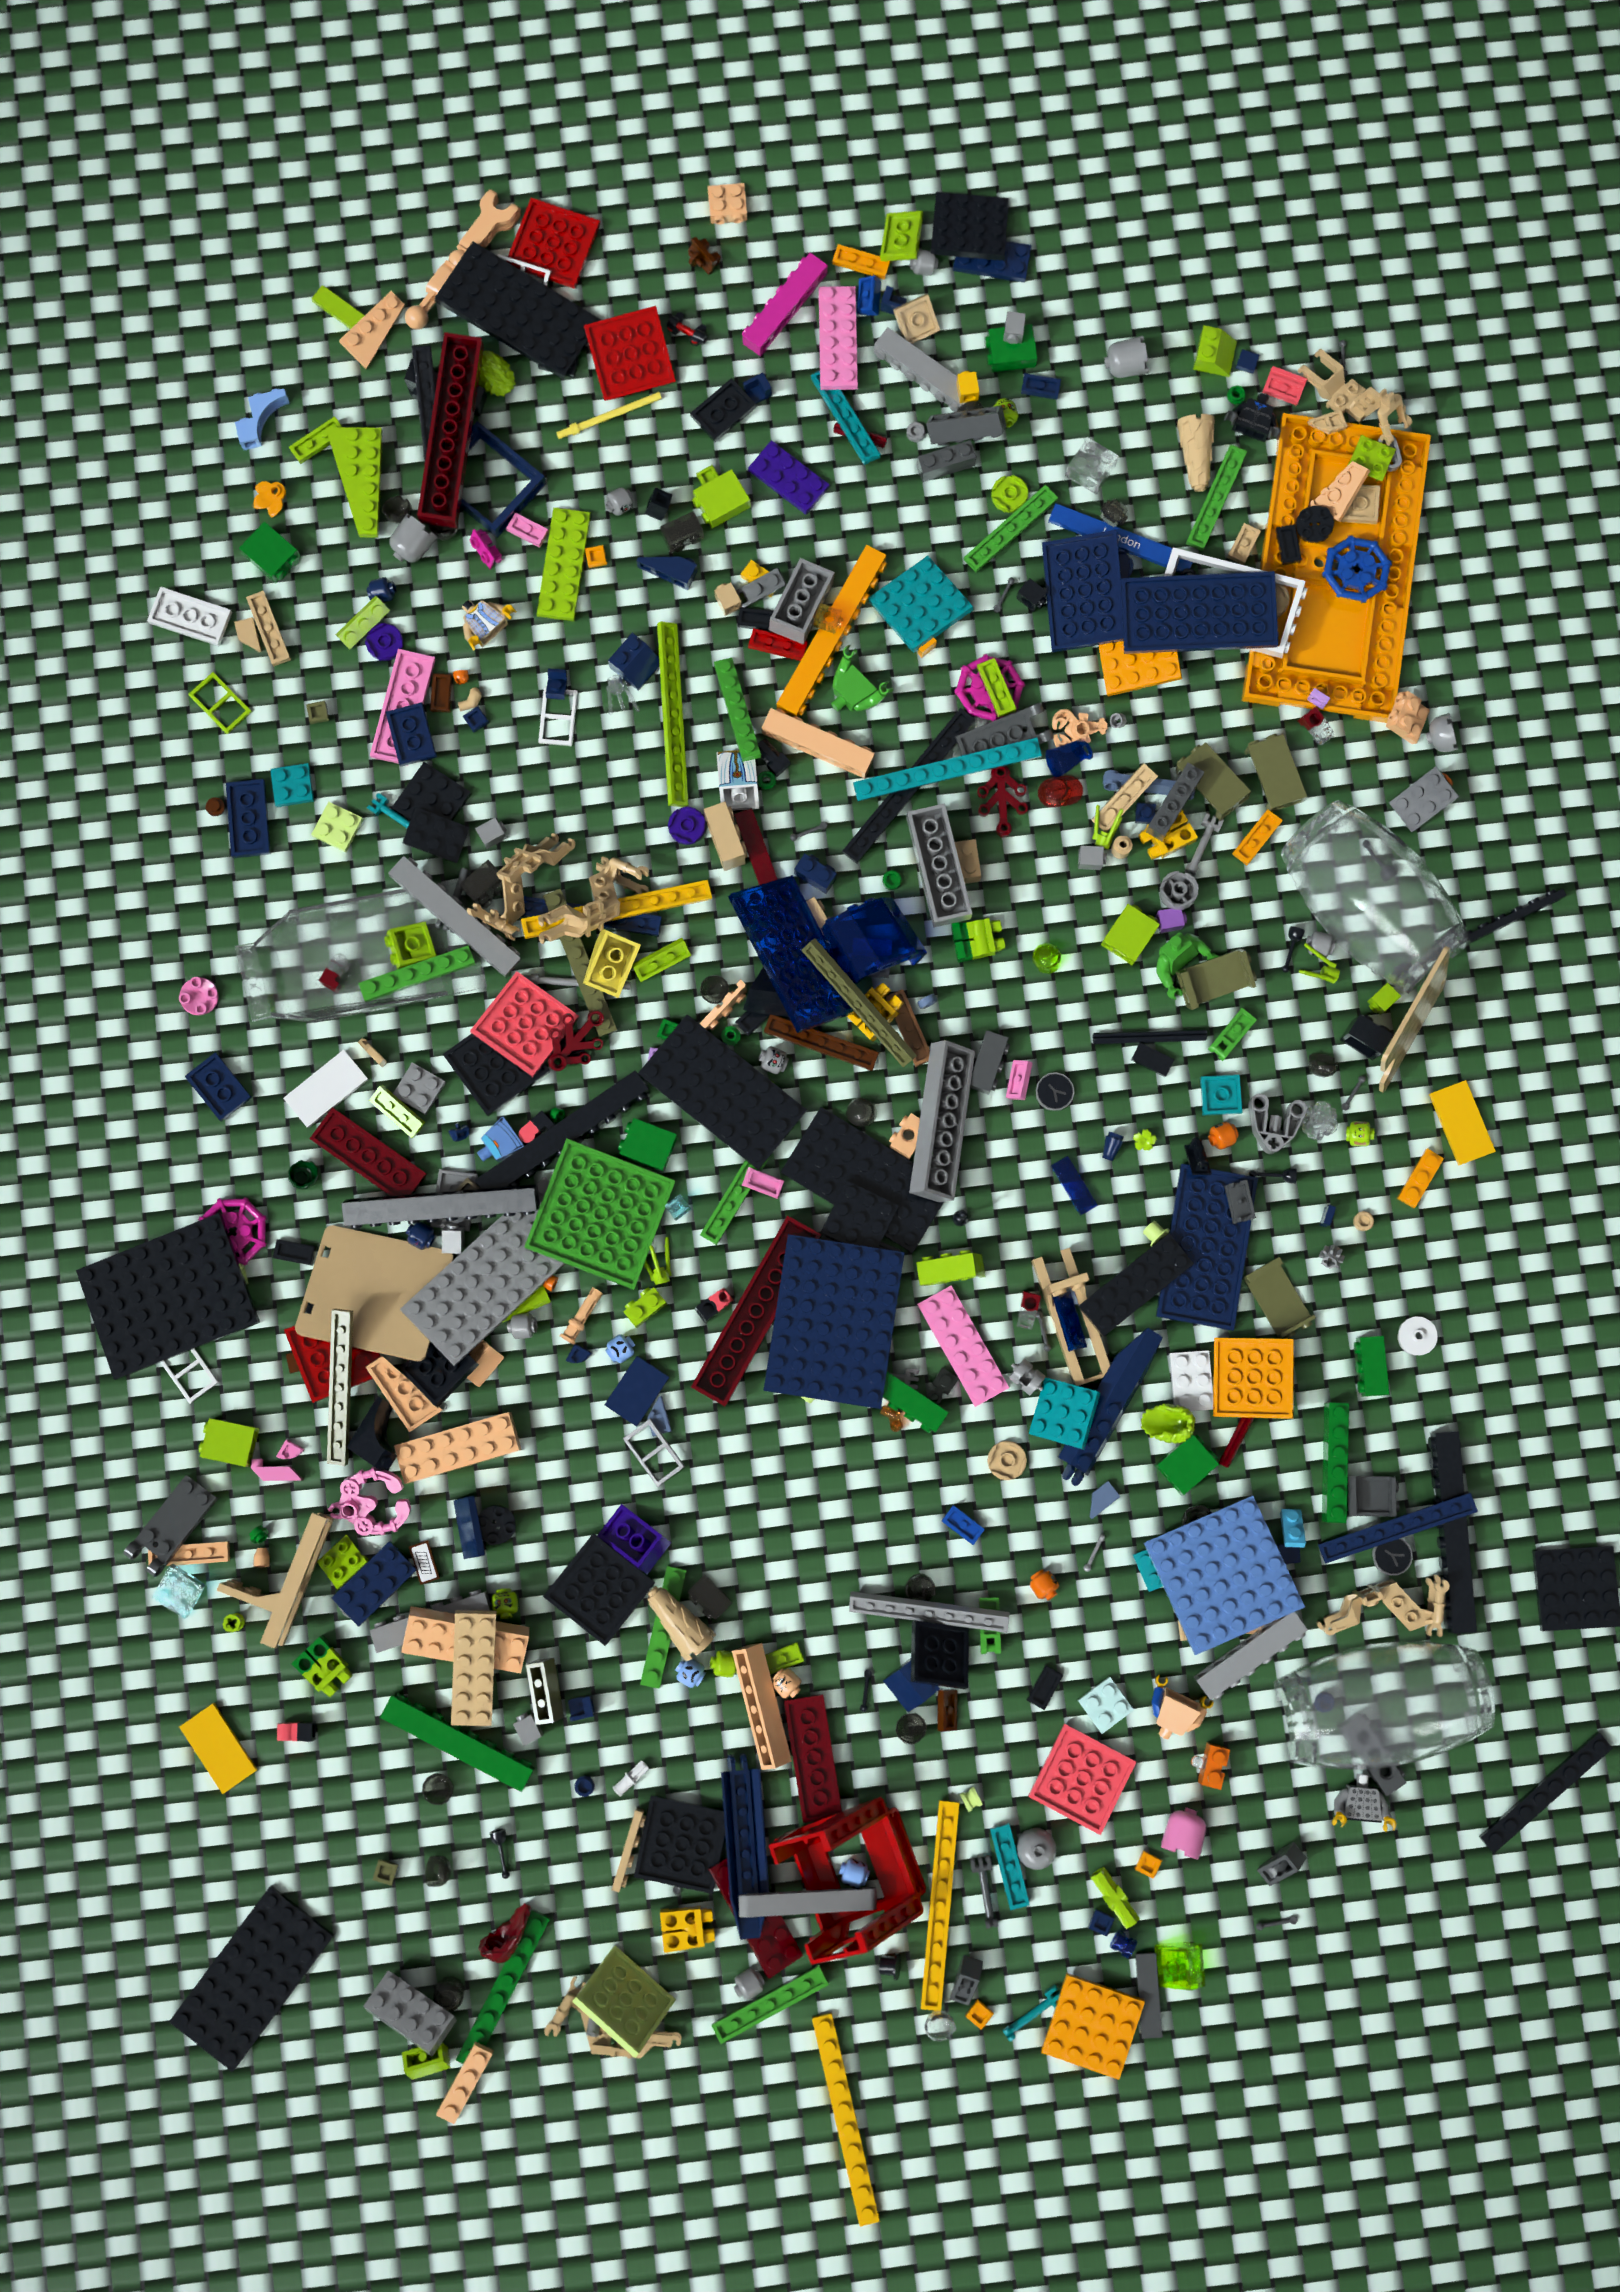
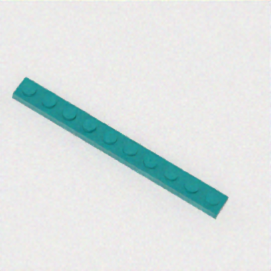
M1033 738L853 782L858 802L1039 758L1042 754L1038 738Z

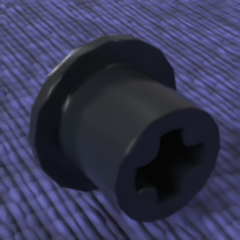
M896 1953L895 1957L882 1955L879 1963L880 1975L893 1976L894 1980L897 1981L901 1969L900 1953Z

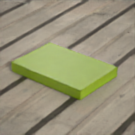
M923 211L887 213L880 253L881 261L917 259L924 216Z

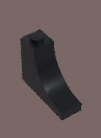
M377 1396L347 1448L375 1468L388 1471L397 1457L390 1448L387 1439V1425L393 1407L389 1401Z

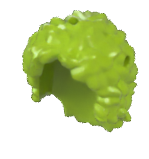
M483 351L479 386L485 388L486 392L490 391L491 395L495 394L496 396L501 395L504 397L516 385L514 382V372L511 371L510 364L503 357L493 351Z
M1174 1404L1156 1405L1154 1408L1146 1409V1413L1142 1414L1141 1429L1145 1430V1433L1149 1434L1150 1438L1166 1443L1186 1442L1193 1435L1195 1417L1184 1406H1175Z

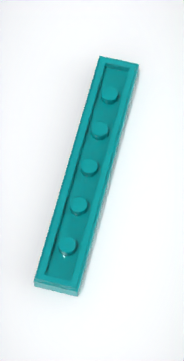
M820 371L812 374V382L836 421L840 424L841 429L862 463L866 465L879 459L881 456L880 452L841 390H820Z

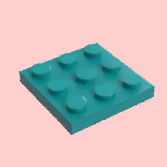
M1045 1377L1042 1385L1043 1390L1040 1392L1029 1434L1085 1450L1100 1392Z

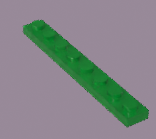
M532 1909L521 1941L510 1959L505 1962L456 2058L457 2062L464 2063L475 2041L484 2046L487 2045L550 1920L546 1915Z

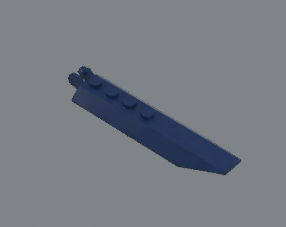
M1150 1328L1145 1329L1115 1356L1096 1391L1100 1392V1397L1085 1450L1064 1445L1058 1458L1068 1463L1062 1474L1063 1479L1069 1480L1073 1475L1071 1483L1074 1486L1081 1483L1084 1474L1089 1475L1149 1369L1163 1338Z
M743 1753L739 1757L741 1770L736 1771L735 1758L731 1754L727 1758L729 1771L721 1772L730 1901L739 1938L743 1940L760 1938L765 1916L739 1917V1895L769 1893L760 1769L748 1770L747 1757Z

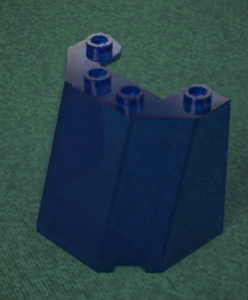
M873 897L864 901L862 905L853 904L845 912L825 920V924L821 928L836 963L855 985L868 975L908 960L914 966L927 954L924 946L893 898L881 897L874 899Z

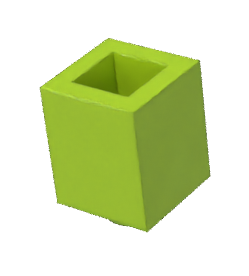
M1386 983L1367 1002L1370 1004L1369 1007L1373 1012L1381 1015L1401 995L1389 983Z

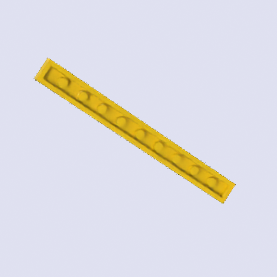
M708 880L618 898L620 902V915L609 921L711 900L712 895ZM583 906L574 908L583 913ZM540 915L521 919L524 937L525 939L538 937L541 932L561 924L565 918L552 924L544 921L543 927L538 923Z
M939 1800L921 1996V2009L941 2011L959 1813V1802Z
M832 2012L813 2016L812 2021L859 2226L880 2222Z

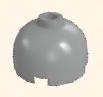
M1450 713L1436 717L1429 725V732L1426 733L1428 744L1432 743L1434 748L1440 752L1458 750L1452 720L1449 719Z
M1171 872L1163 878L1160 886V898L1163 904L1170 909H1187L1197 898L1198 883L1189 873Z
M1027 1829L1018 1837L1016 1843L1017 1855L1026 1867L1033 1870H1042L1054 1861L1056 1843L1052 1835L1044 1829Z

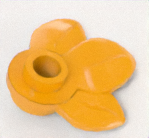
M262 481L258 483L255 489L259 494L254 498L253 507L255 509L267 508L269 515L273 518L283 508L282 500L286 496V489L279 482L271 484L267 481ZM277 488L278 492L277 494H274V491Z

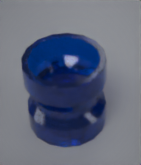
M1118 1930L1112 1938L1109 1947L1114 1951H1121V1955L1128 1959L1134 1952L1137 1941L1133 1938H1128L1122 1930Z

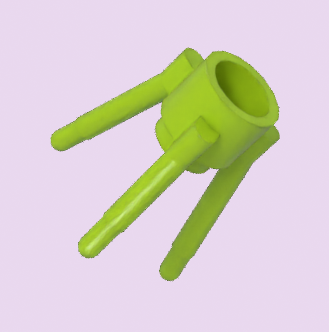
M1096 805L1092 839L1096 840L1094 845L1109 849L1112 839L1123 819L1121 817L1123 809H1120L1109 833L1101 831L1099 834L1100 806Z
M1305 943L1304 946L1328 964V966H1323L1320 974L1306 970H1299V973L1320 978L1334 984L1340 975V970L1336 968L1337 964L1331 962Z
M665 1237L666 1270L664 1267L660 1268L653 1245H650L649 1248L656 1269L652 1272L646 1260L644 1263L651 1282L654 1281L655 1285L669 1282V1276H672L670 1270L669 1238Z

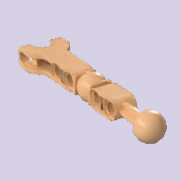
M492 189L486 192L480 200L481 214L457 245V250L450 253L448 260L439 267L426 286V292L428 293L419 306L414 305L407 309L405 321L410 328L419 330L427 325L428 312L436 303L435 296L470 244L474 241L486 248L498 232L512 229L521 216V208L519 206L511 204L504 210L496 209L495 207L498 204L497 192Z

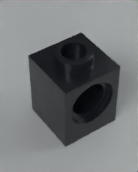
M655 487L648 500L645 515L662 521L668 511L673 494Z
M1029 578L1018 591L1016 599L1034 612L1037 608L1041 609L1046 603L1047 591Z

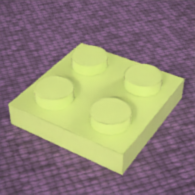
M328 802L311 835L341 851L347 852L364 819Z

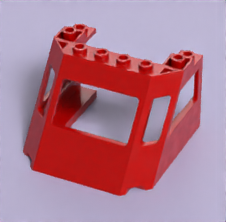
M881 1797L786 1832L769 1844L775 1865L794 1855L806 1890L841 1889L828 1851H832L861 1833L881 1886L884 1898L877 1900L876 1910L815 1913L821 1931L804 1944L811 1965L867 1953L923 1914L924 1908L920 1897L926 1892L924 1879L898 1809L895 1807L889 1809ZM884 1910L882 1915L855 1932V1935L848 1936L849 1926L852 1921ZM851 1943L848 1946H846L842 1952L833 1953L842 1946Z

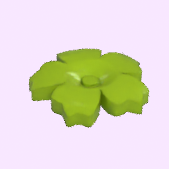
M1143 1129L1142 1134L1140 1132L1134 1134L1135 1148L1138 1150L1142 1148L1143 1150H1151L1153 1148L1152 1144H1155L1157 1140L1156 1135H1151L1148 1129Z

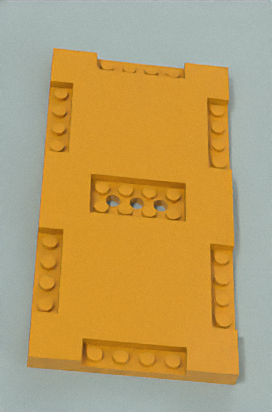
M1283 413L1280 419L1279 428L1281 433L1277 440V455L1260 570L1275 571L1276 574L1305 581V588H1308L1305 599H1301L1299 606H1302L1299 618L1295 617L1293 623L1296 624L1294 635H1290L1288 642H1291L1288 654L1284 653L1283 658H1278L1252 650L1249 651L1242 701L1277 707L1281 704L1313 709L1317 706L1309 702L1307 698L1313 689L1316 688L1330 697L1326 706L1323 709L1317 707L1318 710L1353 715V718L1387 723L1388 716L1392 711L1398 694L1431 435L1390 429L1391 434L1397 440L1402 457L1399 468L1392 472L1387 471L1383 481H1376L1375 478L1367 476L1362 484L1380 486L1377 524L1339 522L1333 519L1332 533L1327 539L1319 543H1308L1301 539L1297 533L1302 561L1300 563L1282 565L1275 531L1276 527L1295 525L1296 527L1300 511L1311 507L1308 504L1315 500L1325 487H1329L1335 481V478L1347 467L1361 435L1378 441L1379 437L1383 434L1380 427L1347 423L1345 430L1326 434L1308 425V420L1314 417ZM1349 535H1353L1356 538L1378 541L1377 544L1387 558L1392 561L1387 580V589L1369 598L1366 603L1336 597V593L1330 584L1322 577L1327 558V549L1347 539ZM1354 545L1355 550L1367 552L1369 549ZM1349 546L1338 552V554L1341 556L1345 555L1349 551ZM1372 550L1370 555L1374 557L1376 563H1381ZM1314 560H1322L1324 566L1317 567L1314 564ZM1382 569L1376 570L1375 578L1380 580ZM1335 576L1334 578L1342 588V580ZM1373 584L1366 585L1364 591L1367 592L1375 586ZM1285 585L1283 586L1289 593V606L1285 613L1277 617L1278 647L1297 588ZM1346 588V589H1345V590H1347V591H1352V592H1357V593H1358V590H1356V589H1351V588Z

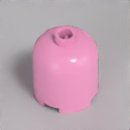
M1185 1808V1811H1174L1168 1819L1161 1841V1848L1172 1852L1179 1849L1185 1851L1184 1856L1198 1860L1206 1833L1205 1821L1197 1816V1811Z

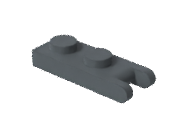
M776 568L737 589L736 592L738 595L743 592L747 602L742 604V608H746L785 587L787 584L780 569Z

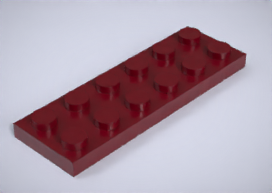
M333 1107L309 1138L390 1196L413 1194L427 1175Z
M819 1694L784 1700L803 1823L818 1821L842 1811L824 1695Z
M726 1857L709 1868V1871L733 1913ZM781 1915L765 1916L760 1938L747 1939L767 1978L773 1977L803 1956Z

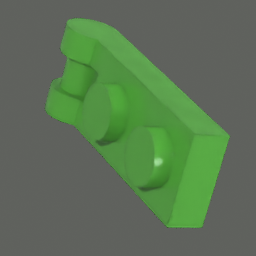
M1241 1008L1208 1050L1215 1052L1219 1056L1218 1058L1223 1061L1257 1019ZM1221 1042L1227 1046L1225 1050L1218 1046Z
M980 1597L979 1608L1000 1611L999 1597ZM980 1629V1653L994 1652L995 1654H1001L1000 1632ZM987 1638H994V1644H987Z

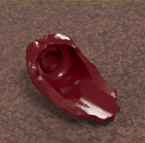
M524 1903L519 1908H516L510 1921L502 1923L495 1932L489 1933L488 1936L480 1941L478 1949L482 1957L496 1963H504L510 1959L524 1934L531 1906Z

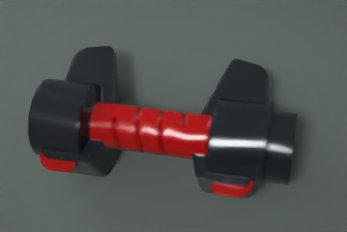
M681 312L669 318L667 328L670 333L676 335L681 331L690 336L691 344L695 346L705 344L708 335L706 334L707 327L704 324H701L695 330L682 324L684 313Z

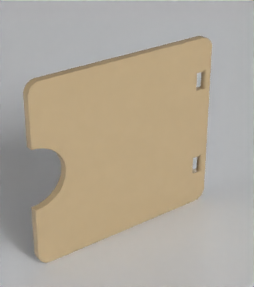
M1448 946L1443 948L1382 1056L1380 1070L1384 1074L1379 1082V1091L1382 1093L1386 1091L1445 986L1450 947Z
M334 1225L328 1226L321 1240L295 1330L300 1336L331 1342L332 1310L335 1308L353 1310V1348L417 1362L422 1361L426 1357L430 1341L400 1311V1308L453 1261V1254L442 1253V1249L435 1247L420 1250L410 1245L408 1241ZM325 1246L331 1248L328 1258L322 1257ZM308 1303L314 1304L311 1314L305 1313Z

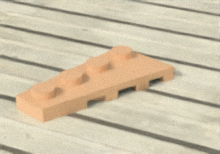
M383 1356L366 1366V1369L409 1432L442 1411L440 1407H435L406 1376Z

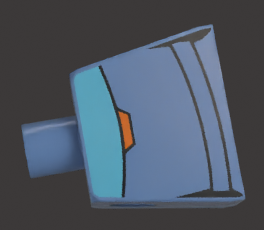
M501 1117L481 1137L486 1146L476 1153L483 1162L492 1155L497 1162H501L524 1147V1144L506 1119Z

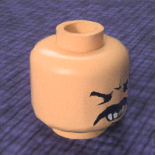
M782 1668L771 1679L774 1690L782 1698H788L789 1696L794 1698L801 1690L799 1688L801 1679L791 1669L784 1670Z

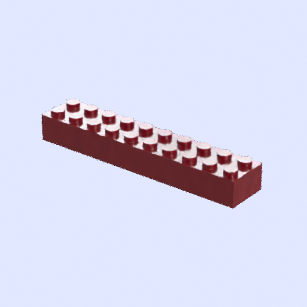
M444 332L417 513L419 521L424 524L458 528L484 351L483 340L480 337Z
M789 1216L784 1220L691 1386L694 1390L725 1407L775 1320L788 1234L815 1239L821 1238L820 1233Z

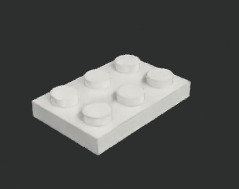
M1209 1350L1169 1353L1173 1404L1175 1406H1184L1190 1411L1213 1410Z

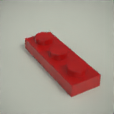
M753 628L748 648L801 661L806 652L808 642L805 641L803 645L782 635Z

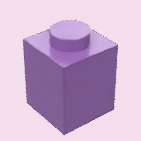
M1171 908L1159 910L1156 914L1157 923L1160 924L1158 927L1159 933L1182 930L1185 923H1187L1186 914L1182 910Z

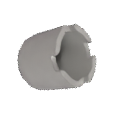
M1139 336L1115 342L1109 347L1108 357H1104L1106 369L1109 368L1114 377L1125 378L1149 374V368H1145L1148 361L1146 345L1141 343L1144 337Z
M407 513L391 535L389 544L394 551L393 556L399 561L406 560L414 563L421 559L436 541L437 536L433 532L429 533L425 530V526Z

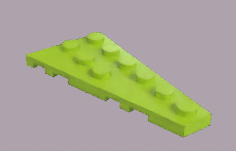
M325 427L359 537L378 538L382 428Z

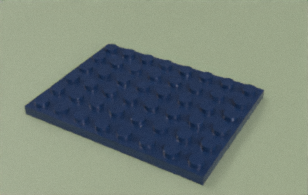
M788 1234L763 1391L881 1409L905 1252Z

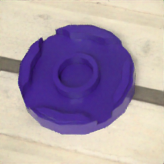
M380 623L367 633L365 644L368 652L375 659L380 661L392 660L396 658L398 649H403L404 640L401 632L393 625Z
M687 806L679 810L677 809L672 813L668 821V828L671 837L676 842L690 845L698 842L703 837L706 824L700 811Z

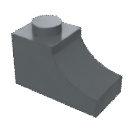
M1292 1842L1279 1849L1272 1858L1260 1865L1257 1871L1267 1884L1271 1886L1298 1872L1307 1858L1295 1842Z
M963 1955L950 1993V2000L969 2006L980 1981L983 1961Z

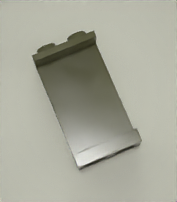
M1273 734L1264 741L1255 740L1250 742L1244 752L1245 755L1250 754L1268 801L1266 810L1275 812L1304 802L1307 794L1284 734L1279 736Z
M1205 742L1202 746L1197 745L1191 751L1192 754L1187 758L1184 756L1176 763L1175 773L1177 775L1181 773L1187 763L1204 771L1196 788L1217 810L1215 816L1221 821L1249 799L1251 791Z
M1238 949L1176 971L1186 1007L1193 1010L1199 1008L1198 1004L1242 988L1248 986L1255 988L1257 977L1255 972L1251 970L1249 964L1251 963V957L1249 953Z
M1278 1257L1244 1276L1243 1279L1277 1337L1288 1339L1296 1334L1294 1330L1300 1327L1303 1330L1311 1326V1321L1316 1317L1309 1314L1281 1267L1284 1263Z

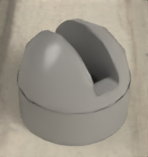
M1114 713L1111 715L1110 724L1113 728H1122L1126 725L1127 720L1124 714Z

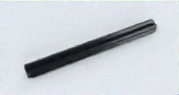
M1207 1030L1093 1033L1092 1041L1093 1044L1205 1041L1207 1039Z

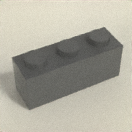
M971 440L918 456L916 466L922 483L974 467L976 454Z
M986 1030L972 1071L970 1089L988 1095L991 1090L995 1091L998 1082L995 1079L996 1073H1001L1004 1064L1001 1061L1003 1054L1007 1055L1010 1044L1007 1043L1008 1037Z

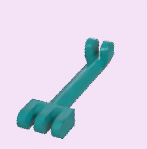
M377 793L376 797L381 801L378 802L373 799L371 802L376 808L368 805L367 809L377 816L383 812L407 828L409 820L386 806L389 800Z
M1056 1985L1044 1991L1047 1997L1046 2000L1002 2030L1010 2042L1016 2038L1015 2032L1049 2007L1053 2006L1055 2009L1060 1994L1059 1991L1052 1995L1058 1989Z

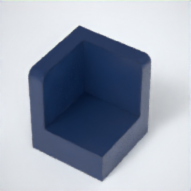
M887 285L881 300L880 311L895 315L893 309L905 304L907 299L893 295L894 287Z
M763 372L743 383L744 392L756 404L772 396V387Z
M1276 1544L1285 1565L1301 1562V1547H1285L1284 1544Z
M592 1695L568 1700L571 1714L569 1717L570 1722L595 1715Z

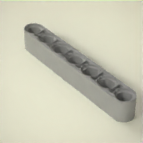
M876 1887L739 1895V1917L877 1909Z

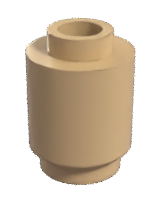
M1127 836L1117 837L1111 847L1113 856L1118 859L1126 858L1133 846L1131 839Z

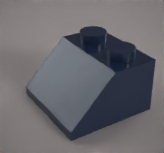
M634 633L630 634L608 660L610 669L638 691L660 667L658 656Z
M911 1658L883 1680L907 1712L925 1702L940 1689L936 1685L911 1682Z

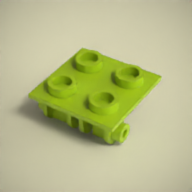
M1361 435L1348 465L1354 461L1370 470L1368 476L1375 478L1376 481H1383L1396 449Z
M346 1534L317 1563L336 1589H339L369 1560L360 1553Z

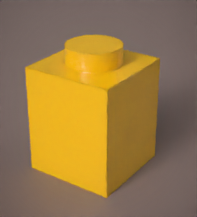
M963 371L957 374L956 383L959 402L978 401L979 387L976 371Z

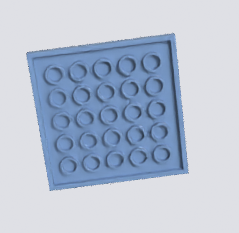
M1254 1496L1144 1543L1194 1655L1305 1607Z

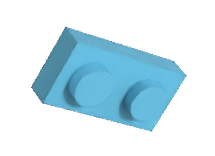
M1281 1509L1280 1516L1284 1546L1305 1548L1306 1540L1301 1509Z

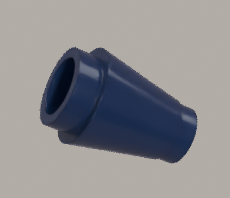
M1109 1132L1108 1136H1105L1102 1158L1113 1161L1124 1143L1122 1141L1124 1136Z

